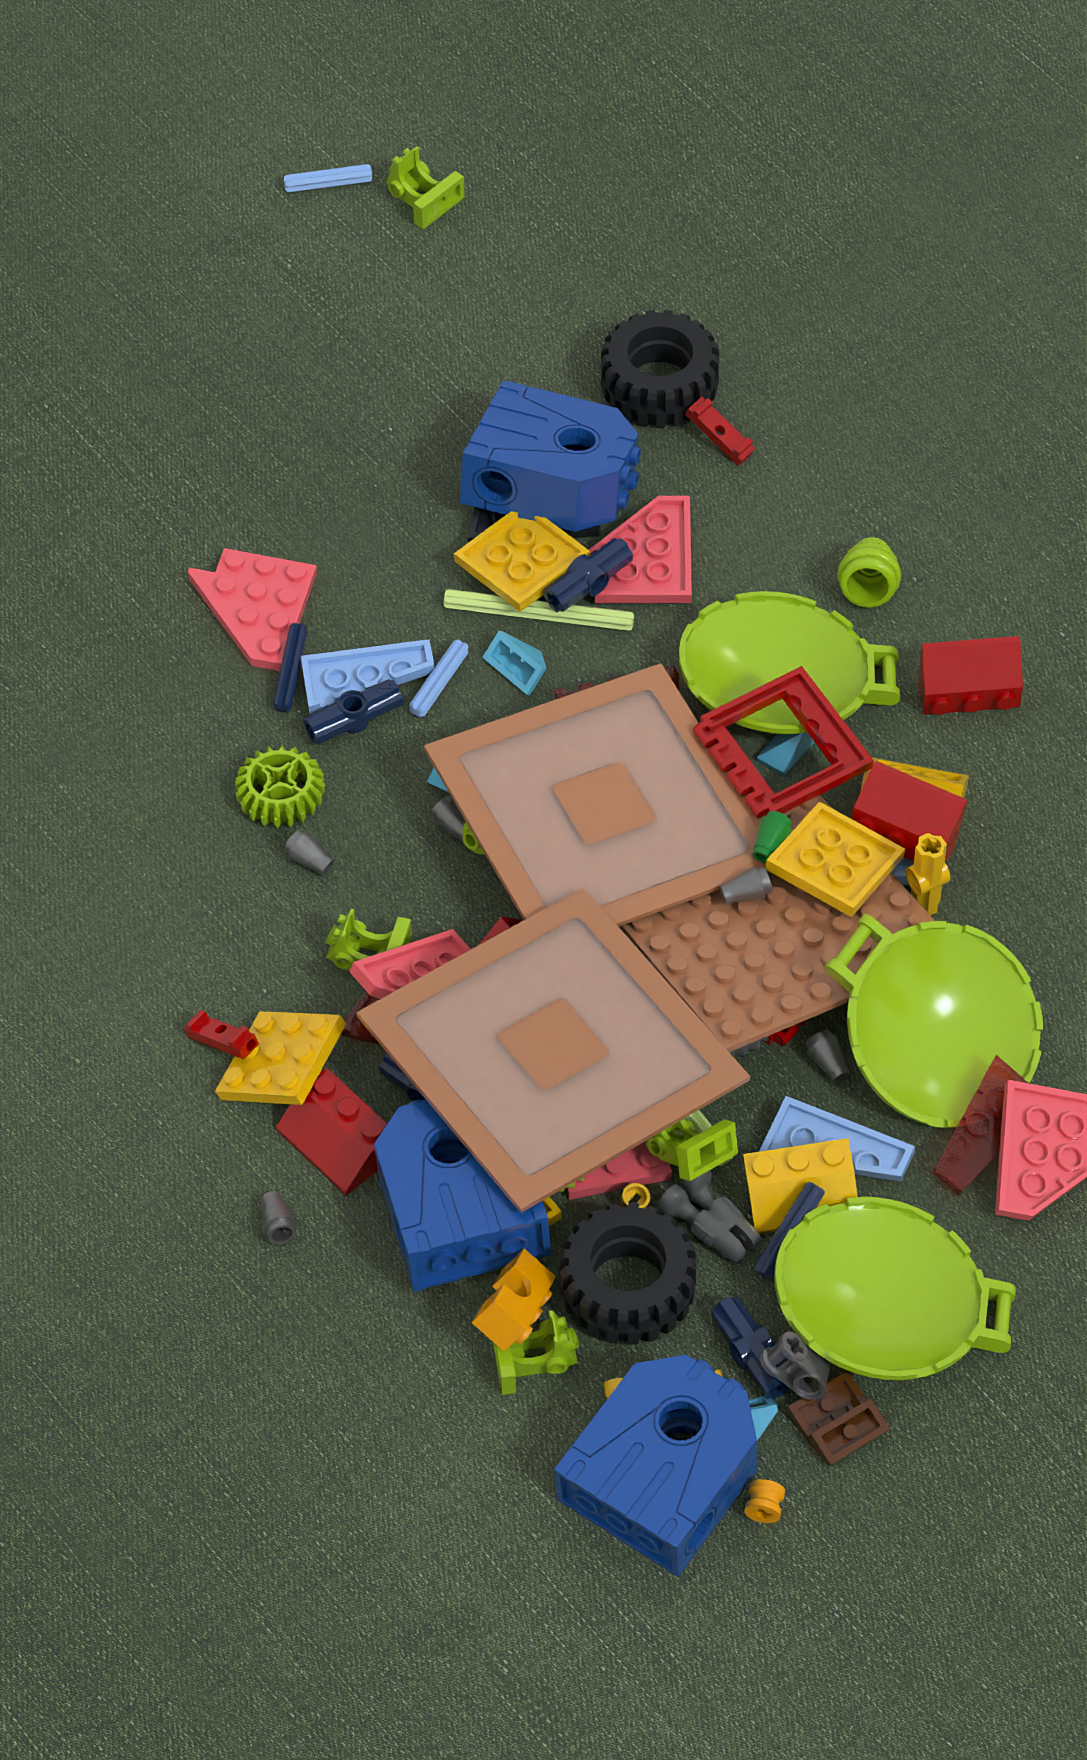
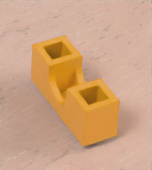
M524 1248L501 1270L492 1286L497 1291L481 1305L472 1324L503 1351L514 1342L520 1345L532 1332L533 1328L531 1325L542 1314L543 1310L541 1307L551 1297L553 1292L549 1288L556 1276Z

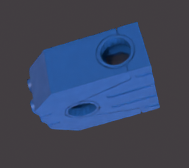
M503 380L463 452L460 503L482 509L486 507V510L506 515L511 511L518 512V518L536 521L534 516L544 517L557 527L573 532L615 521L620 509L625 510L630 496L629 491H635L638 484L639 473L635 472V466L638 465L641 456V448L637 447L638 433L618 408Z
M415 1100L397 1109L374 1143L379 1183L413 1292L457 1281L468 1276L472 1277L495 1271V1269L505 1267L524 1248L535 1258L540 1259L551 1256L548 1216L543 1201L520 1213L427 1100Z
M688 1355L635 1363L555 1467L554 1477L557 1501L576 1511V1513L596 1526L601 1527L621 1542L634 1548L654 1563L667 1569L676 1577H679L757 1471V1437L748 1394L738 1381L732 1378H723L715 1373L714 1369L707 1362L701 1359L694 1360ZM678 1432L695 1435L685 1441L668 1438V1436Z

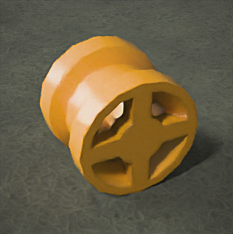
M757 1479L752 1481L748 1490L751 1498L746 1502L744 1509L746 1516L761 1523H775L779 1521L782 1511L779 1503L784 1500L785 1488L771 1480Z

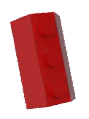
M1020 636L921 644L918 689L923 715H942L965 711L977 712L990 709L1007 710L1020 707L1023 690Z
M875 761L854 805L851 819L905 848L904 858L913 862L915 848L918 845L920 836L927 833L941 836L947 844L946 863L954 852L968 800Z
M325 1068L319 1073L303 1105L290 1104L277 1124L276 1130L346 1196L378 1171L374 1143L387 1126V1123L328 1068Z

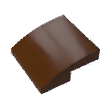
M848 1371L826 1383L825 1392L820 1398L812 1400L801 1398L785 1409L801 1434L828 1466L833 1465L890 1430V1427L872 1399L866 1400Z

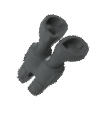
M710 1170L692 1181L684 1180L682 1188L678 1184L671 1186L659 1200L658 1208L664 1214H669L671 1217H679L690 1223V1232L705 1245L711 1248L714 1247L725 1259L737 1263L746 1255L745 1248L752 1250L762 1242L760 1234L744 1218L742 1211L725 1196L716 1199L709 1189L712 1176ZM690 1201L698 1204L704 1210L699 1212Z

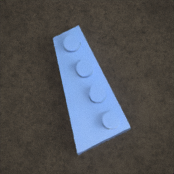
M430 640L301 656L309 715L338 703L339 697L346 691L357 690L362 692L388 679L394 680L399 685L431 674L434 669Z
M785 1096L760 1151L848 1138L855 1175L901 1182L915 1153V1146Z

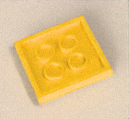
M511 511L456 551L454 559L459 566L521 612L543 596L544 589L565 575L573 560L582 554L590 556V551L547 518L534 516L536 521L518 518V512Z
M818 802L766 860L765 869L852 917L903 859L905 848L827 805Z
M259 1011L249 1029L250 1033L255 1034L259 1045L244 1060L234 1056L215 1093L221 1100L303 1105L346 1026V1022L341 1015Z

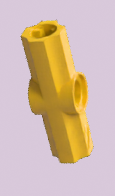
M927 833L918 839V845L915 848L914 865L906 868V878L911 887V895L931 916L937 913L942 885L950 882V873L945 863L946 842L941 836Z

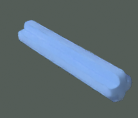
M369 164L287 174L284 176V187L286 192L290 193L371 182L372 169Z
M460 640L452 642L410 702L409 711L411 714L419 718L426 715L467 656L469 646Z

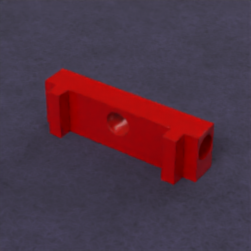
M701 397L688 408L685 415L737 466L741 465L756 449L752 445L753 441L749 437L747 439L744 438L714 409L709 398L705 400Z
M200 1010L184 1027L188 1038L243 1060L259 1045L255 1034L250 1033L247 1027L237 1028L209 1017L206 1011Z

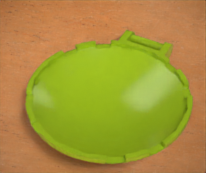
M769 591L736 594L734 600L722 604L716 601L702 609L698 617L691 624L688 623L681 637L678 655L681 674L691 692L711 711L800 666L809 674L843 720L855 713L863 703L891 706L900 701V690L896 686L895 666L898 662V650L893 646L868 644L865 638H860L855 633L853 624L835 610L829 613L817 607V601L809 598ZM874 666H882L883 684L875 683ZM783 699L735 722V724L762 732L777 734L807 733Z
M863 914L857 922L858 928L836 958H831L827 962L824 970L850 993L847 1011L848 1035L854 1058L867 1083L895 1111L911 1120L933 1127L961 1128L972 1126L1002 1113L1005 1083L1008 1080L1030 1083L1041 1056V1051L1039 1050L1041 1030H1043L1041 1006L1039 1001L1036 1002L1033 990L1029 984L1031 979L1022 964L1012 952L994 937L969 925L962 926L946 923V921H929L906 927L892 934L875 918L868 914ZM870 937L877 944L854 974L846 966L866 939Z
M879 1197L847 1198L845 1203L832 1206L826 1203L804 1215L803 1220L793 1229H790L785 1236L777 1255L774 1271L775 1291L782 1312L796 1334L812 1350L845 1370L884 1380L916 1379L938 1373L959 1361L971 1347L997 1353L1008 1352L1011 1348V1336L1008 1334L1011 1302L1015 1300L1016 1287L1008 1282L985 1278L982 1270L977 1269L970 1257L971 1250L953 1230L948 1232L933 1221L935 1217L903 1202ZM988 1300L997 1302L994 1330L985 1328Z

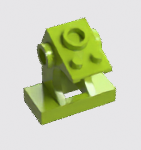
M416 146L412 150L406 148L403 151V157L399 158L396 156L393 158V164L389 168L391 173L386 184L390 193L395 198H400L413 207L414 224L423 230L465 198L464 176L454 171L442 181L434 180L429 176L430 170L428 166L420 160L419 147ZM419 188H421V189H422L423 191H425L426 193H425V194H420V193L416 192V190H418Z
M350 909L346 916L343 914L339 915L337 922L341 924L339 926L333 925L325 943L330 945L326 958L333 961L338 968L350 970L353 962L370 957L359 953L360 948L378 951L377 954L409 944L412 940L411 919L398 917L393 931L387 934H375L366 931V925L361 921L355 920V911Z
M684 1118L646 1140L645 1146L653 1156L678 1166L680 1178L687 1181H692L738 1154L735 1122L726 1119L698 1133L694 1124Z
M553 1310L549 1311V1320L541 1322L539 1330L531 1332L520 1345L514 1342L505 1351L493 1342L502 1395L516 1393V1377L541 1373L560 1374L565 1372L569 1366L578 1363L575 1349L579 1348L578 1337L572 1327L568 1328L566 1326L565 1317L559 1318ZM545 1347L546 1354L525 1358L524 1350Z

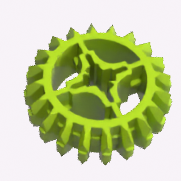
M282 744L279 750L273 751L268 746L267 753L263 754L256 750L254 759L246 757L244 766L239 767L238 777H236L235 790L236 799L241 804V809L244 814H250L253 822L261 819L264 827L273 822L278 829L281 823H287L292 827L294 820L297 819L304 823L306 814L314 816L316 807L321 806L322 796L325 792V783L323 782V772L319 769L316 759H310L307 751L299 754L296 746L290 751H286ZM299 780H302L305 783L303 789L297 787V782ZM257 784L263 786V791L260 794L255 790Z

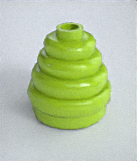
M869 537L862 539L848 550L839 563L837 578L843 595L851 603L859 607L873 608L890 601L900 586L902 573L897 557L887 543L879 538Z

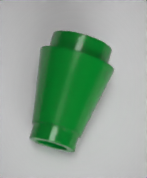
M769 811L766 816L761 818L752 851L754 859L766 863L769 856L792 832L790 828L792 822L786 815L777 811Z

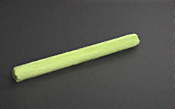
M453 589L445 591L443 600L444 607L450 609L626 631L632 630L634 625V613L629 611L572 605L564 612L559 611L557 613L549 606L548 601L536 600L519 612L498 595Z

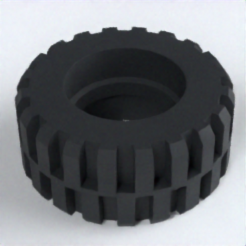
M649 310L644 315L637 313L630 316L627 322L625 320L621 321L615 326V331L611 330L606 336L605 343L601 349L602 393L605 400L610 402V406L618 408L628 421H638V425L648 427V424L656 425V428H665V425L670 424L673 427L680 426L684 420L691 421L685 413L698 399L703 397L705 400L709 398L713 401L716 397L719 383L718 345L714 342L711 332L707 329L704 330V325L696 319L691 321L688 315L683 313L675 315L670 310H664L663 313H655V310ZM652 362H666L674 364L683 370L672 375L654 376L646 374L637 368Z
M617 1203L607 1205L606 1211L601 1212L600 1209H596L588 1213V1221L580 1219L573 1226V1233L567 1234L563 1242V1251L560 1253V1292L563 1295V1304L567 1312L573 1313V1321L582 1328L587 1325L588 1334L599 1338L600 1335L606 1336L607 1342L618 1344V1340H628V1345L639 1344V1339L643 1338L650 1342L659 1339V1332L661 1331L665 1334L671 1332L676 1328V1320H684L689 1313V1305L693 1304L695 1297L697 1262L695 1261V1248L693 1243L689 1241V1234L682 1226L676 1228V1219L669 1214L661 1216L659 1215V1209L648 1206L647 1209L639 1208V1203H628V1207H619ZM633 1256L653 1264L659 1270L661 1276L646 1288L635 1291H622L604 1284L596 1276L595 1272L601 1265L611 1259Z

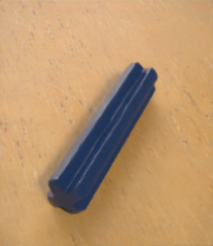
M292 623L289 626L273 700L274 709L278 712H289L291 710L307 635L304 624Z
M812 1182L805 1184L755 1263L754 1270L768 1279L773 1277L777 1255L785 1236L790 1229H793L803 1220L804 1215L817 1207L825 1194L822 1188Z

